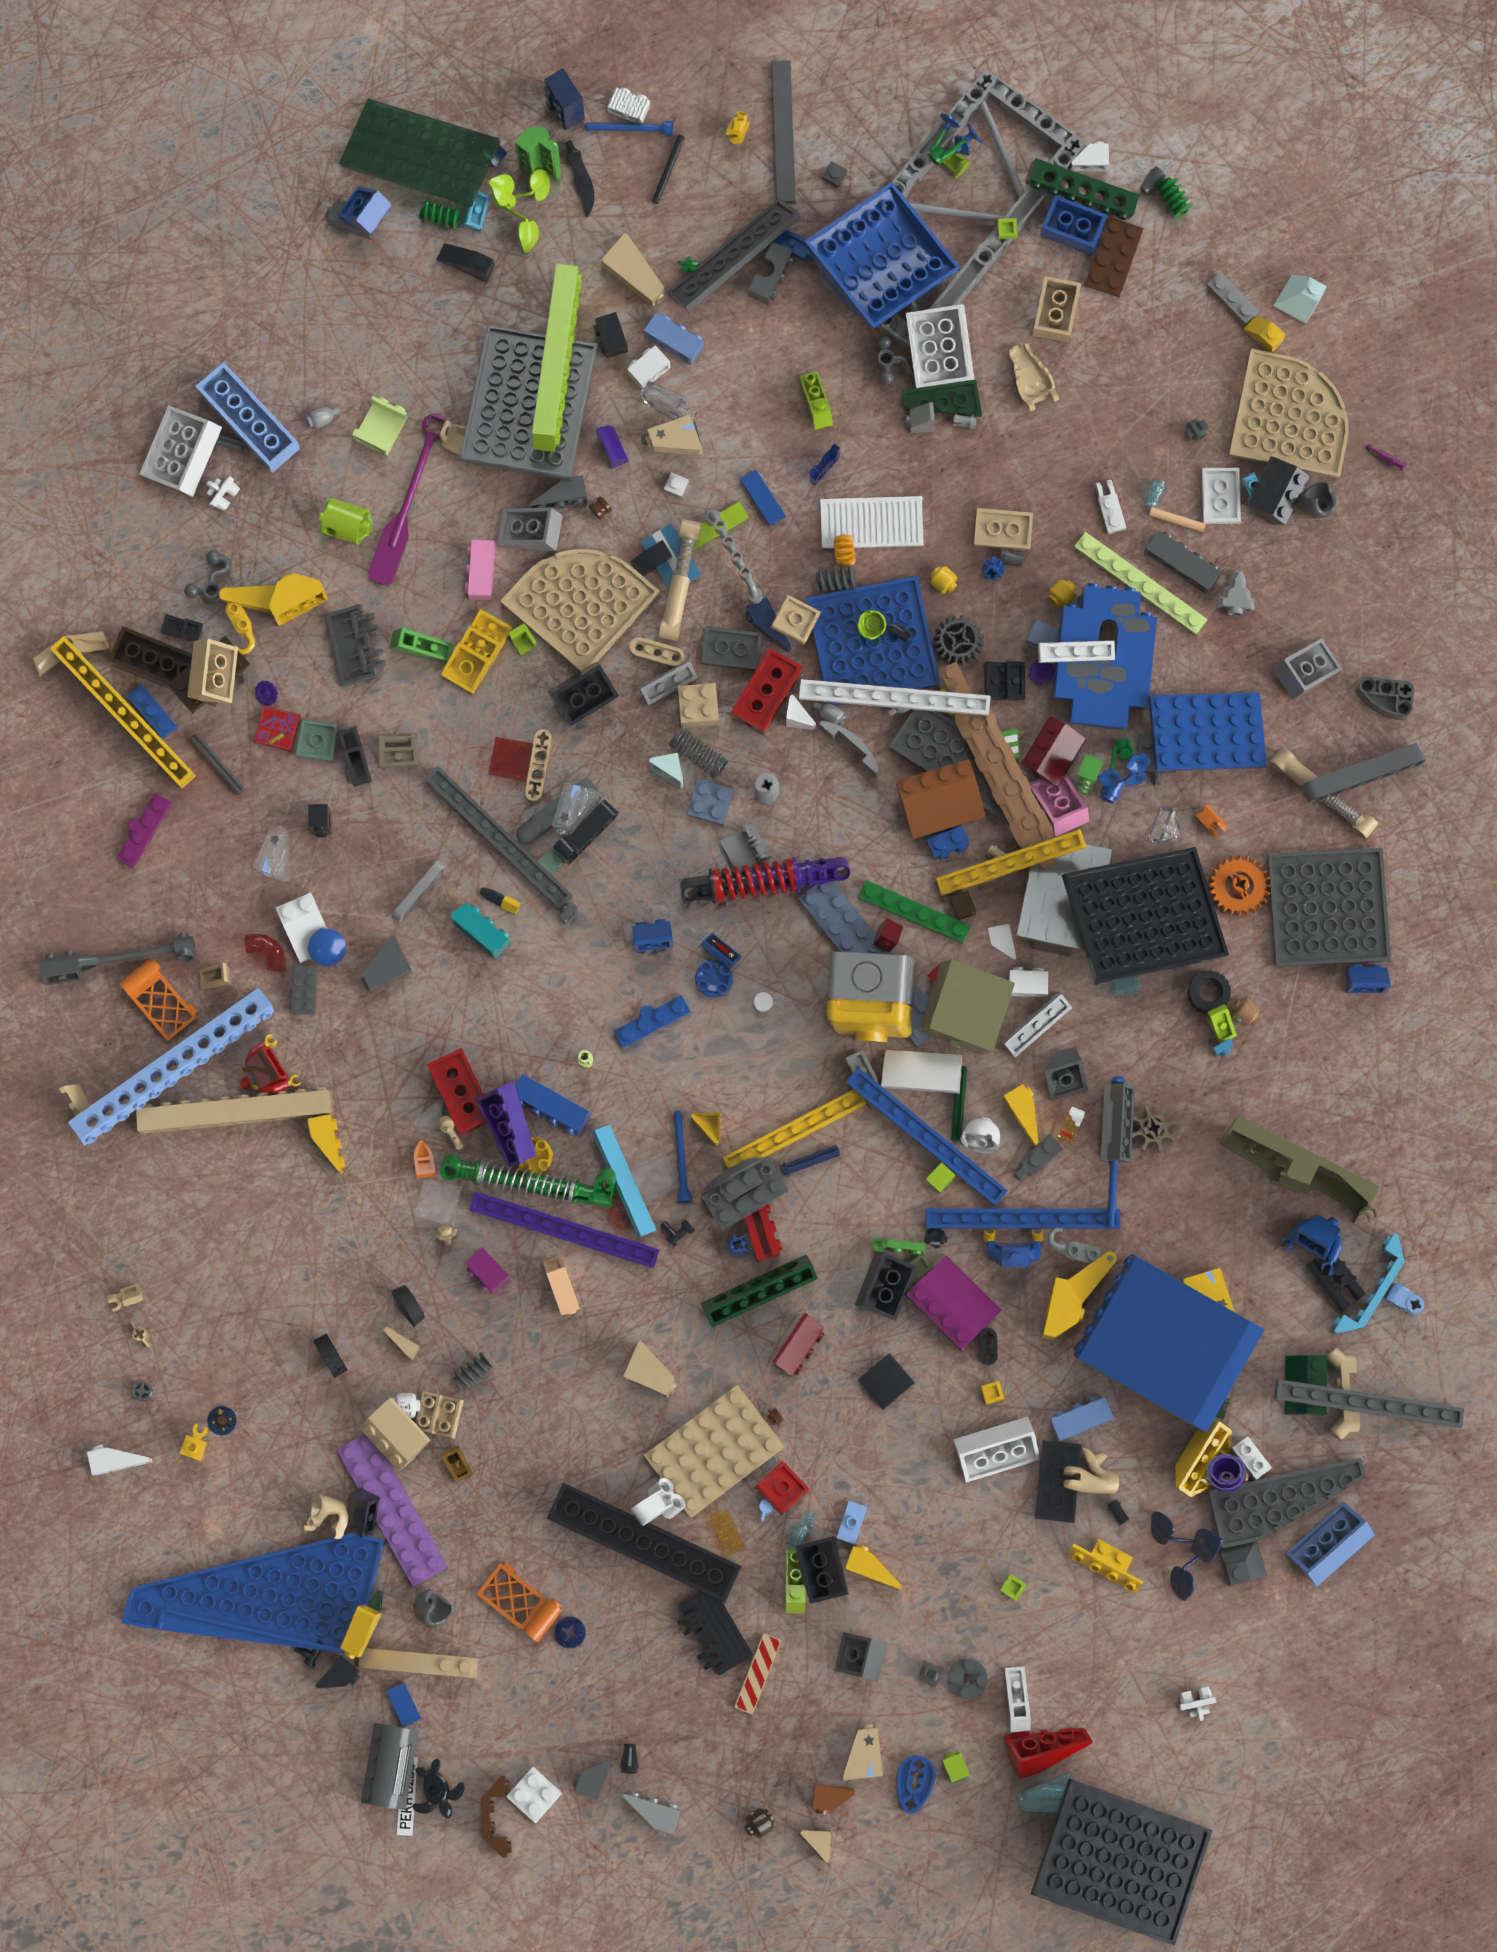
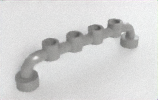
M715 509L708 510L705 514L706 523L715 527V532L720 534L723 540L724 548L731 555L732 563L739 569L741 580L745 581L749 588L747 592L748 601L752 604L760 603L763 598L762 591L756 588L751 578L750 568L744 565L742 553L737 551L734 546V538L728 535L726 524L720 519L719 512Z

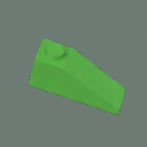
M400 628L393 631L389 649L408 655L448 662L453 644Z

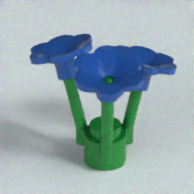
M941 113L940 117L945 123L935 143L929 148L931 151L929 158L934 164L939 166L954 153L960 152L962 155L969 156L971 154V147L968 142L972 139L977 140L980 144L982 141L971 125L967 123L969 133L964 137L956 135L954 137L955 145L948 151L942 146L938 148V144L951 126L955 128L961 127L958 120L948 114Z
M1120 738L1116 741V746H1112L1110 769L1104 770L1098 776V780L1106 787L1114 788L1122 783V777L1114 770L1116 754L1128 760L1126 766L1130 769V775L1123 780L1127 786L1141 784L1147 779L1143 772L1146 770V766L1150 764L1149 758L1144 753L1136 754L1130 739Z

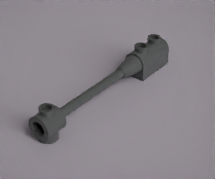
M182 932L178 934V938L173 940L174 945L106 956L79 955L71 950L66 951L63 957H57L56 954H47L45 960L40 961L41 977L45 986L83 980V971L97 967L100 964L175 952L179 961L189 962L196 955L195 940L189 933Z

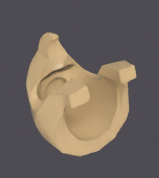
M315 1494L310 1502L307 1525L302 1526V1532L313 1531L316 1527L320 1526L322 1521H329L332 1523L331 1528L335 1535L334 1539L342 1538L348 1523L347 1505L333 1497Z

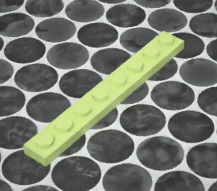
M1087 532L1082 535L1074 546L1075 550L1128 588H1135L1136 592H1141L1142 598L1195 636L1206 623L1207 619Z

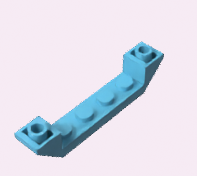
M1398 1234L1387 1235L1382 1243L1385 1246L1382 1252L1395 1260H1390L1385 1270L1388 1272L1385 1277L1381 1276L1375 1284L1378 1288L1374 1294L1371 1292L1367 1297L1365 1309H1360L1355 1317L1357 1322L1346 1315L1341 1316V1318L1337 1317L1332 1324L1334 1329L1331 1333L1334 1335L1359 1330L1367 1324L1405 1262Z

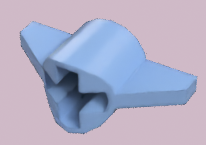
M762 1500L759 1504V1513L762 1514L761 1522H764L765 1516L770 1515L773 1509L767 1500Z

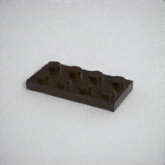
M226 636L218 641L234 646ZM239 651L237 653L235 678L251 666ZM190 665L167 685L193 714L206 701L187 697Z

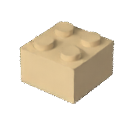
M716 683L678 686L681 727L691 728L719 725Z

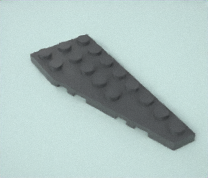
M913 709L888 748L925 772L969 759L976 778L983 808L1009 825L1000 805H997L992 795V790L984 774L980 772L975 763V757L969 745L963 739L953 721L937 711Z

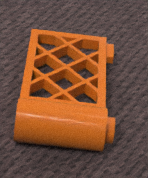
M148 959L119 984L167 1042H169L198 1018L195 1015L198 1011L191 1003L187 1005L158 971L161 969L155 960L150 961ZM161 979L165 984V992H153L154 984ZM143 993L151 994L150 1005L141 1004L137 998ZM153 994L164 995L163 1006L152 1005ZM167 996H175L178 999L177 1007H166ZM144 1007H149V1013ZM152 1008L163 1009L162 1020L152 1018ZM165 1009L176 1010L175 1021L164 1020ZM179 1010L188 1011L192 1017L186 1022L178 1021ZM164 1022L175 1023V1030L169 1036L163 1031Z
M507 1562L504 1565L500 1563L476 1595L536 1642H539L562 1612L559 1609L561 1604L553 1598L550 1601L514 1574L513 1572L516 1569ZM501 1569L508 1574V1582L497 1583V1574ZM521 1583L524 1594L513 1595L512 1584ZM509 1584L510 1596L499 1597L498 1586ZM495 1586L496 1598L488 1599L483 1595L487 1587ZM526 1588L532 1593H526ZM536 1595L541 1600L536 1606L528 1607L527 1596ZM524 1596L525 1608L514 1609L513 1598ZM510 1598L512 1609L502 1610L500 1608V1600ZM526 1610L527 1618L521 1625L516 1621L515 1612Z

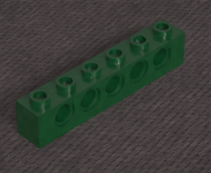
M1037 158L1031 162L1025 182L1033 189L1046 190L1050 195L1063 196L1072 202H1080L1085 207L1097 208L1104 214L1112 213L1121 220H1127L1134 216L1140 194ZM1044 175H1048L1051 178V182H1046ZM1061 181L1067 182V189L1061 185ZM1079 187L1085 189V195L1079 192ZM1096 193H1100L1102 195V201L1096 198ZM1113 199H1117L1119 201V207L1114 205Z
M806 1254L701 1302V1305L713 1328L817 1280L818 1277Z

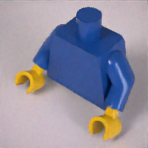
M985 1229L983 1240L986 1242L989 1259L995 1261L1001 1267H1029L1032 1262L1040 1258L1043 1230L1041 1229L1039 1234H1035L1034 1229H1032V1243H995V1229H992V1234L987 1233Z

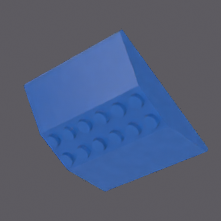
M893 182L804 242L826 282L845 306L872 329L885 322L961 268Z

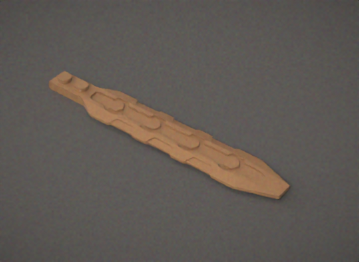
M956 662L939 670L949 692L972 694ZM989 708V716L955 713V724L963 739L969 745L980 772L984 774L992 790V795L997 805H1000L1017 844L1023 849L1054 838L1053 828L1044 810L1040 808L1034 797L1030 783L1021 772L1009 743H1006L991 708ZM1055 858L1039 865L1045 869L1056 864L1057 859Z

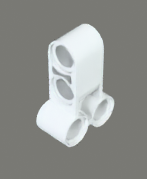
M666 1478L660 1479L648 1490L649 1497L631 1509L642 1526L661 1514L665 1518L671 1519L685 1507L684 1499L680 1495L673 1493L674 1488L670 1480Z

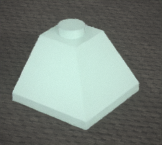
M1291 275L1273 307L1306 324L1327 286L1311 277Z

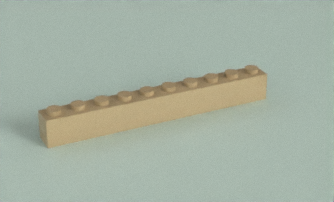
M325 1087L314 1088V1091L306 1092V1089L295 1090V1093L287 1094V1091H279L276 1095L269 1096L268 1093H258L256 1097L239 1095L237 1099L219 1097L218 1101H210V1099L206 1098L199 1099L198 1103H191L190 1100L180 1101V1104L172 1105L171 1102L160 1103V1106L153 1107L152 1104H145L141 1109L136 1110L137 1130L140 1134L332 1115L331 1092L326 1090Z

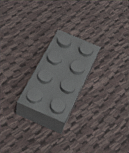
M293 965L291 1014L316 1015L317 966Z

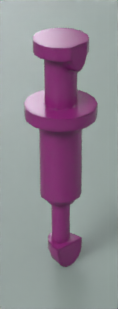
M1370 444L1366 445L1368 451L1372 450L1378 457L1388 462L1390 467L1394 464L1400 468V471H1403L1407 463H1401L1396 460V455L1393 457L1381 449L1373 448Z

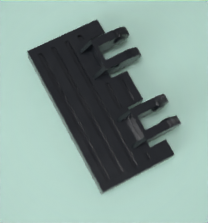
M701 1593L680 1606L683 1614L690 1610L692 1612L678 1620V1625H683L694 1616L699 1622L687 1628L683 1634L686 1636L702 1627V1630L695 1634L702 1647L705 1648L712 1644V1647L697 1655L698 1659L707 1657L713 1651H716L719 1656L715 1660L706 1663L703 1666L705 1670L722 1661L723 1664L715 1668L720 1676L753 1656L722 1601Z

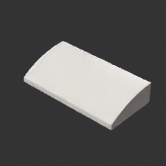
M886 1050L881 1086L887 1089L959 1094L962 1055Z

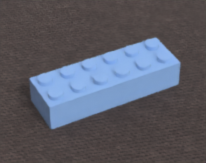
M224 362L195 386L198 394L272 473L300 450L295 438Z

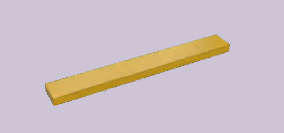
M1081 829L937 877L936 881L941 896H946L955 891L966 889L1087 847Z
M852 1089L722 1157L729 1169L753 1157H767L868 1103Z

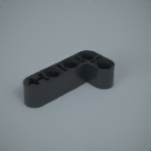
M603 800L567 837L563 836L555 843L553 852L569 865L614 821L619 812L607 800Z

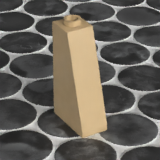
M624 233L601 259V265L653 307L664 299V286L630 237Z

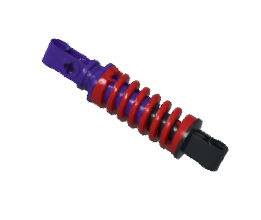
M795 857L784 859L782 865L775 860L772 862V867H770L768 862H763L762 868L757 863L752 864V869H749L748 865H743L741 874L737 866L732 867L731 875L727 867L722 868L721 876H719V869L709 868L708 875L684 878L680 883L681 896L685 901L711 898L713 904L725 902L727 900V893H729L731 900H736L738 891L742 899L747 898V890L752 898H756L759 891L762 896H767V890H770L772 895H776L778 889H781V892L785 894L788 891V887L789 892L800 893V888L803 885L813 886V884L843 881L849 878L851 872L848 860L844 857L817 859L815 861L805 860V862L801 863L797 862ZM839 867H845L843 870H837ZM687 888H693L691 891H686Z

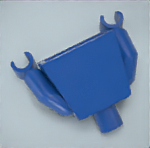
M1320 1215L1312 1219L1300 1220L1289 1233L1290 1236L1284 1237L1281 1240V1245L1283 1247L1286 1243H1290L1286 1250L1291 1251L1294 1248V1240L1295 1243L1324 1261L1328 1259L1327 1262L1323 1263L1321 1269L1323 1273L1325 1267H1330V1276L1333 1273V1262L1337 1261L1342 1250V1238L1339 1236L1341 1229L1338 1227L1339 1222L1334 1217L1326 1220Z

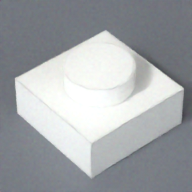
M671 472L664 491L681 498L689 479Z

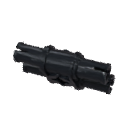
M1337 1258V1261L1333 1262L1332 1275L1334 1277L1342 1275V1277L1338 1281L1340 1284L1334 1283L1330 1285L1333 1276H1329V1273H1325V1271L1322 1273L1321 1266L1314 1259L1306 1267L1316 1278V1285L1318 1284L1327 1295L1326 1298L1331 1299L1341 1313L1350 1307V1304L1340 1292L1342 1287H1347L1356 1301L1366 1295L1357 1283L1356 1275L1354 1276L1345 1265V1261Z

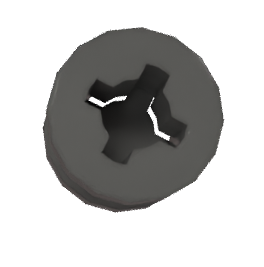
M143 1381L135 1383L132 1387L133 1397L141 1402L150 1400L153 1395L152 1386Z

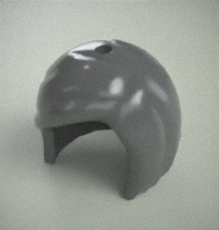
M1318 482L1305 489L1301 494L1302 507L1310 517L1315 519L1325 518L1335 511L1337 500L1330 483Z
M428 1589L422 1591L416 1597L413 1603V1610L420 1623L435 1628L449 1619L453 1605L441 1595L436 1594L434 1590Z

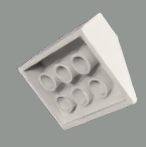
M960 304L906 313L916 388L974 380L964 305Z
M168 405L139 475L193 497L222 427L209 420Z

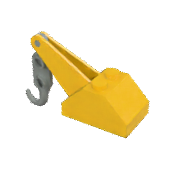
M1055 1228L1050 1231L1047 1240L1049 1246L1061 1252L1069 1259L1090 1263V1265L1069 1280L1057 1277L1054 1279L1041 1338L1054 1340L1083 1320L1085 1309L1082 1308V1303L1117 1261V1256L1114 1252L1103 1254L1095 1246L1078 1242L1056 1243L1053 1237L1057 1232H1062V1228Z

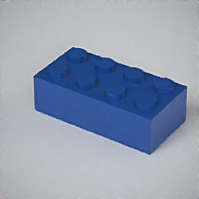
M522 1074L515 1085L521 1107L523 1109L525 1106L528 1107L531 1111L530 1113L539 1118L544 1116L548 1120L547 1122L554 1127L560 1125L568 1135L574 1137L576 1134L580 1137L591 1117L590 1112Z

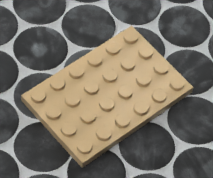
M736 1385L644 1456L661 1479L666 1478L670 1480L674 1488L673 1493L680 1495L684 1499L685 1507L683 1509L692 1518L785 1447L741 1388Z

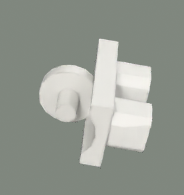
M231 476L226 478L221 487H219V484L222 481L218 478L214 483L211 481L207 482L206 485L210 488L207 494L212 496L216 492L208 506L211 508L216 507L222 511L226 510L230 502L222 496L227 492L232 497H235L240 490L233 482L234 479Z
M1209 1687L1198 1689L1200 1700L1193 1701L1191 1691L1180 1693L1181 1704H1179V1709L1182 1711L1196 1707V1710L1190 1711L1189 1714L1190 1717L1198 1716L1199 1721H1204L1203 1715L1210 1713L1209 1707L1201 1709V1706L1217 1703L1216 1698L1212 1697Z

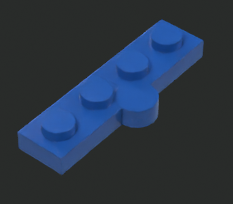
M682 995L656 1009L649 1005L644 1006L640 1010L641 1017L616 1029L614 1033L624 1049L688 1015L691 1011Z

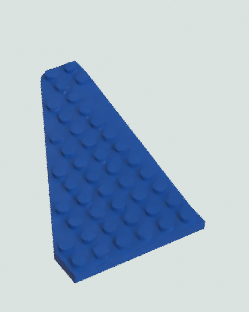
M357 1533L343 1535L340 1539L330 1538L140 1585L130 1592L121 1623L148 1629L344 1654L345 1651L340 1648L359 1605L369 1607L385 1540L370 1536L361 1538ZM319 1639L320 1641L324 1642V1644H318L317 1640Z

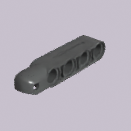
M587 777L576 784V786H580L578 790L581 791L572 802V797L570 798L572 788H570L520 825L516 831L518 841L523 844L532 843L561 823L562 819L559 817L562 816V812L569 814V817L596 798L600 792L590 778Z

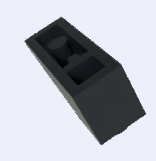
M444 243L436 258L437 261L486 283L495 267L492 258L477 251Z

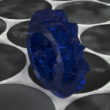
M575 1617L561 1619L556 1624L554 1636L558 1644L569 1649L578 1647L584 1641L586 1635L584 1624ZM574 1624L573 1632L576 1635H578V1637L570 1636L566 1641L565 1639L567 1633H565L564 1630H562V1628L570 1629V1627H572V1625Z

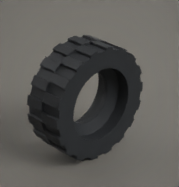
M1212 970L1202 971L1192 979L1188 986V1000L1191 1002V1006L1197 1009L1198 1012L1207 1014V1012L1228 1003L1231 996V986H1229V981L1225 979L1223 974L1221 975L1219 972H1213ZM1206 983L1214 984L1219 991L1218 997L1210 1002L1203 1000L1200 996L1202 985Z
M327 1333L313 1340L334 1378L348 1370Z

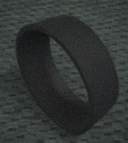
M405 1285L391 1291L399 1308L413 1327L425 1318L417 1300Z

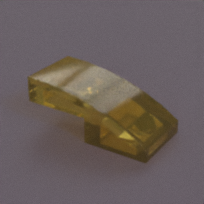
M729 1510L710 1517L727 1556L745 1548Z

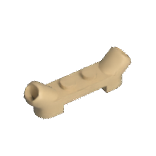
M1334 1348L1327 1355V1362L1339 1372V1378H1336V1388L1350 1390L1349 1374L1357 1373L1355 1354H1344L1339 1348ZM1341 1410V1416L1330 1427V1432L1339 1440H1343L1349 1432H1359L1360 1414L1359 1412Z

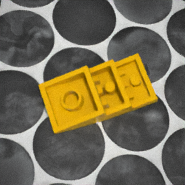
M480 609L473 623L466 630L462 640L455 647L441 675L474 694L507 641L508 633L514 627Z

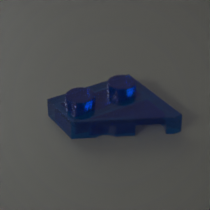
M834 443L822 457L819 464L810 470L809 481L813 485H816L840 459L839 446Z

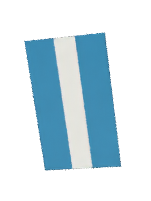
M672 524L667 525L641 541L643 547L647 550L663 540L672 554L671 559L656 567L668 589L671 576L675 574L676 564H678L676 561H678L677 558L681 545V539ZM693 559L690 560V570L687 573L690 582L702 575Z

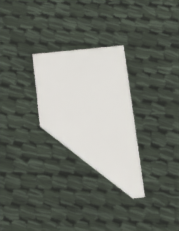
M1006 924L988 928L991 945L1012 959H1017L1010 925Z

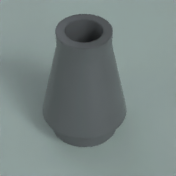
M1157 166L1153 169L1151 168L1139 188L1148 195L1166 177V174Z

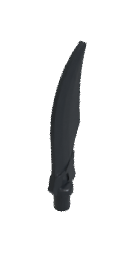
M572 140L565 142L568 150L566 158L574 170V184L582 198L585 217H588L594 204V188L582 161L581 151L574 147Z

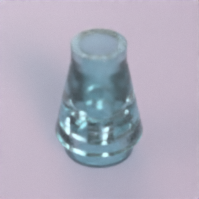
M1152 479L1149 482L1145 505L1157 507L1158 502L1167 489L1165 488V482L1157 479Z

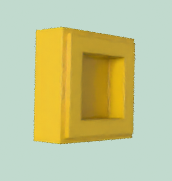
M999 1381L980 1386L985 1405L1004 1400Z

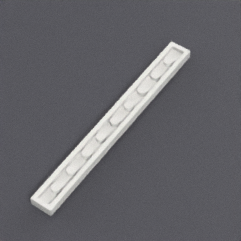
M801 679L799 694L800 700L989 716L991 699L987 695Z

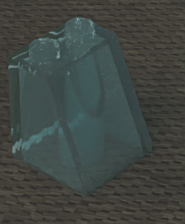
M1066 1772L1023 1789L1022 1794H1018L1017 1805L1021 1807L1022 1811L1058 1813L1069 1778L1073 1779V1773Z

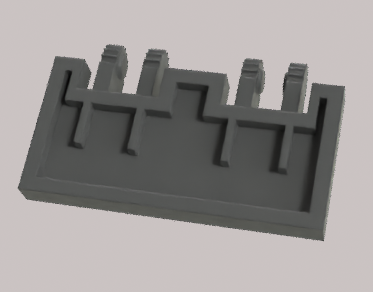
M361 604L325 614L342 687L378 677L376 668L386 665L385 660L371 663L368 660L382 655V649L364 652L372 649L369 632L375 631L378 628L377 624L361 627V623L375 619L374 613L356 616L364 613L363 605Z

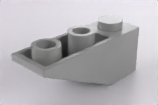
M628 1791V1794L623 1793V1797L654 1829L674 1834L681 1810L677 1809L678 1805L668 1802L666 1806L658 1804V1799L647 1797V1800L639 1798V1793Z

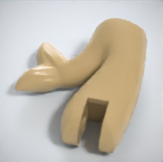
M1082 1448L1084 1458L1088 1463L1091 1473L1076 1466L1064 1468L1063 1474L1065 1476L1077 1477V1480L1063 1481L1065 1488L1079 1492L1115 1494L1118 1490V1474L1104 1470L1100 1466L1107 1458V1455L1104 1453L1094 1455L1089 1449Z

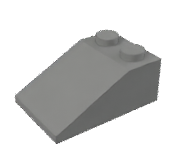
M553 508L503 509L497 544L534 551H557L562 515Z
M1322 638L1285 658L1272 668L1292 700L1307 693L1343 670Z

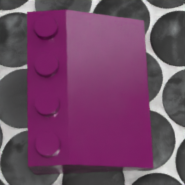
M947 1255L906 1294V1298L960 1351L1002 1311Z

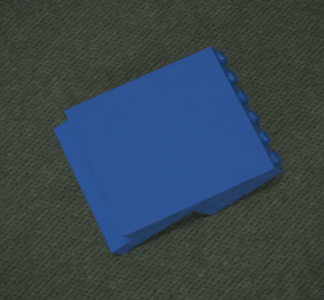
M1131 1253L1130 1256L1125 1258L1120 1274L1118 1273L1114 1277L1111 1290L1105 1293L1103 1304L1096 1309L1091 1325L1089 1324L1085 1328L1082 1341L1076 1344L1074 1356L1186 1422L1207 1432L1265 1329Z

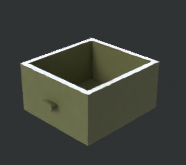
M953 959L941 962L919 1031L947 1041L949 1046L957 1049L963 1047L979 1054L993 1052L1015 983Z

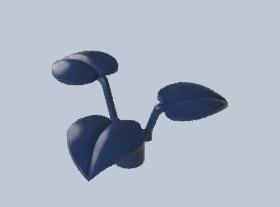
M1155 1511L1152 1514L1151 1531L1154 1539L1159 1544H1167L1169 1540L1193 1543L1191 1549L1193 1554L1197 1556L1183 1565L1182 1568L1179 1566L1173 1567L1170 1575L1174 1592L1180 1599L1187 1601L1194 1591L1195 1582L1192 1574L1186 1568L1198 1559L1204 1562L1213 1560L1221 1547L1223 1538L1214 1535L1207 1529H1199L1194 1539L1175 1538L1171 1536L1174 1533V1526L1171 1520L1163 1513Z

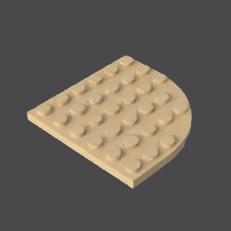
M1251 348L1229 456L1267 464L1270 457L1273 456L1299 467L1304 472L1339 479L1348 439V418L1344 402L1336 387L1321 371H1317L1307 362L1290 356Z
M573 549L556 553L554 556L538 562L525 573L502 598L500 603L575 668L582 671L602 658L660 594V591L634 568L616 556L608 555L598 550Z

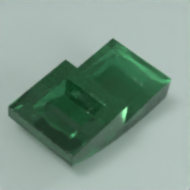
M383 1591L375 1593L368 1607L376 1611H382Z

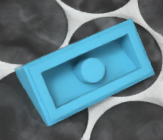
M475 189L468 192L460 226L479 231L482 230L490 199L489 195Z

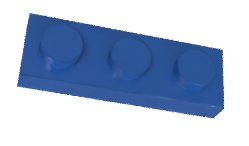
M142 684L127 695L128 699L163 740L178 728Z

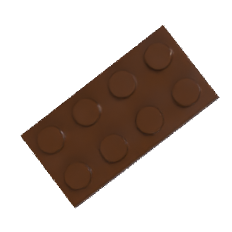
M1108 216L1084 286L1120 298L1144 228Z

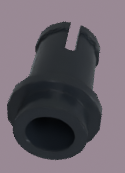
M892 622L887 630L890 636L894 635L905 641V643L908 642L913 633L899 626L898 622Z
M1115 1499L1107 1504V1510L1111 1511L1118 1525H1121L1130 1518L1120 1505L1121 1501L1118 1502Z

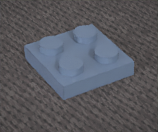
M698 778L687 816L724 826L734 789Z

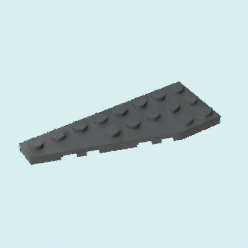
M1362 1458L1245 1482L1240 1488L1232 1492H1221L1216 1489L1208 1490L1218 1536L1223 1538L1221 1549L1260 1541L1366 1477Z

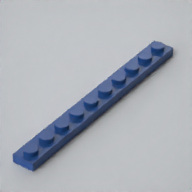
M857 1068L846 1081L848 1086L994 1206L997 1205L1008 1191L860 1068Z
M926 1209V1229H1120V1209H1115L1114 1228H1107L1108 1209Z

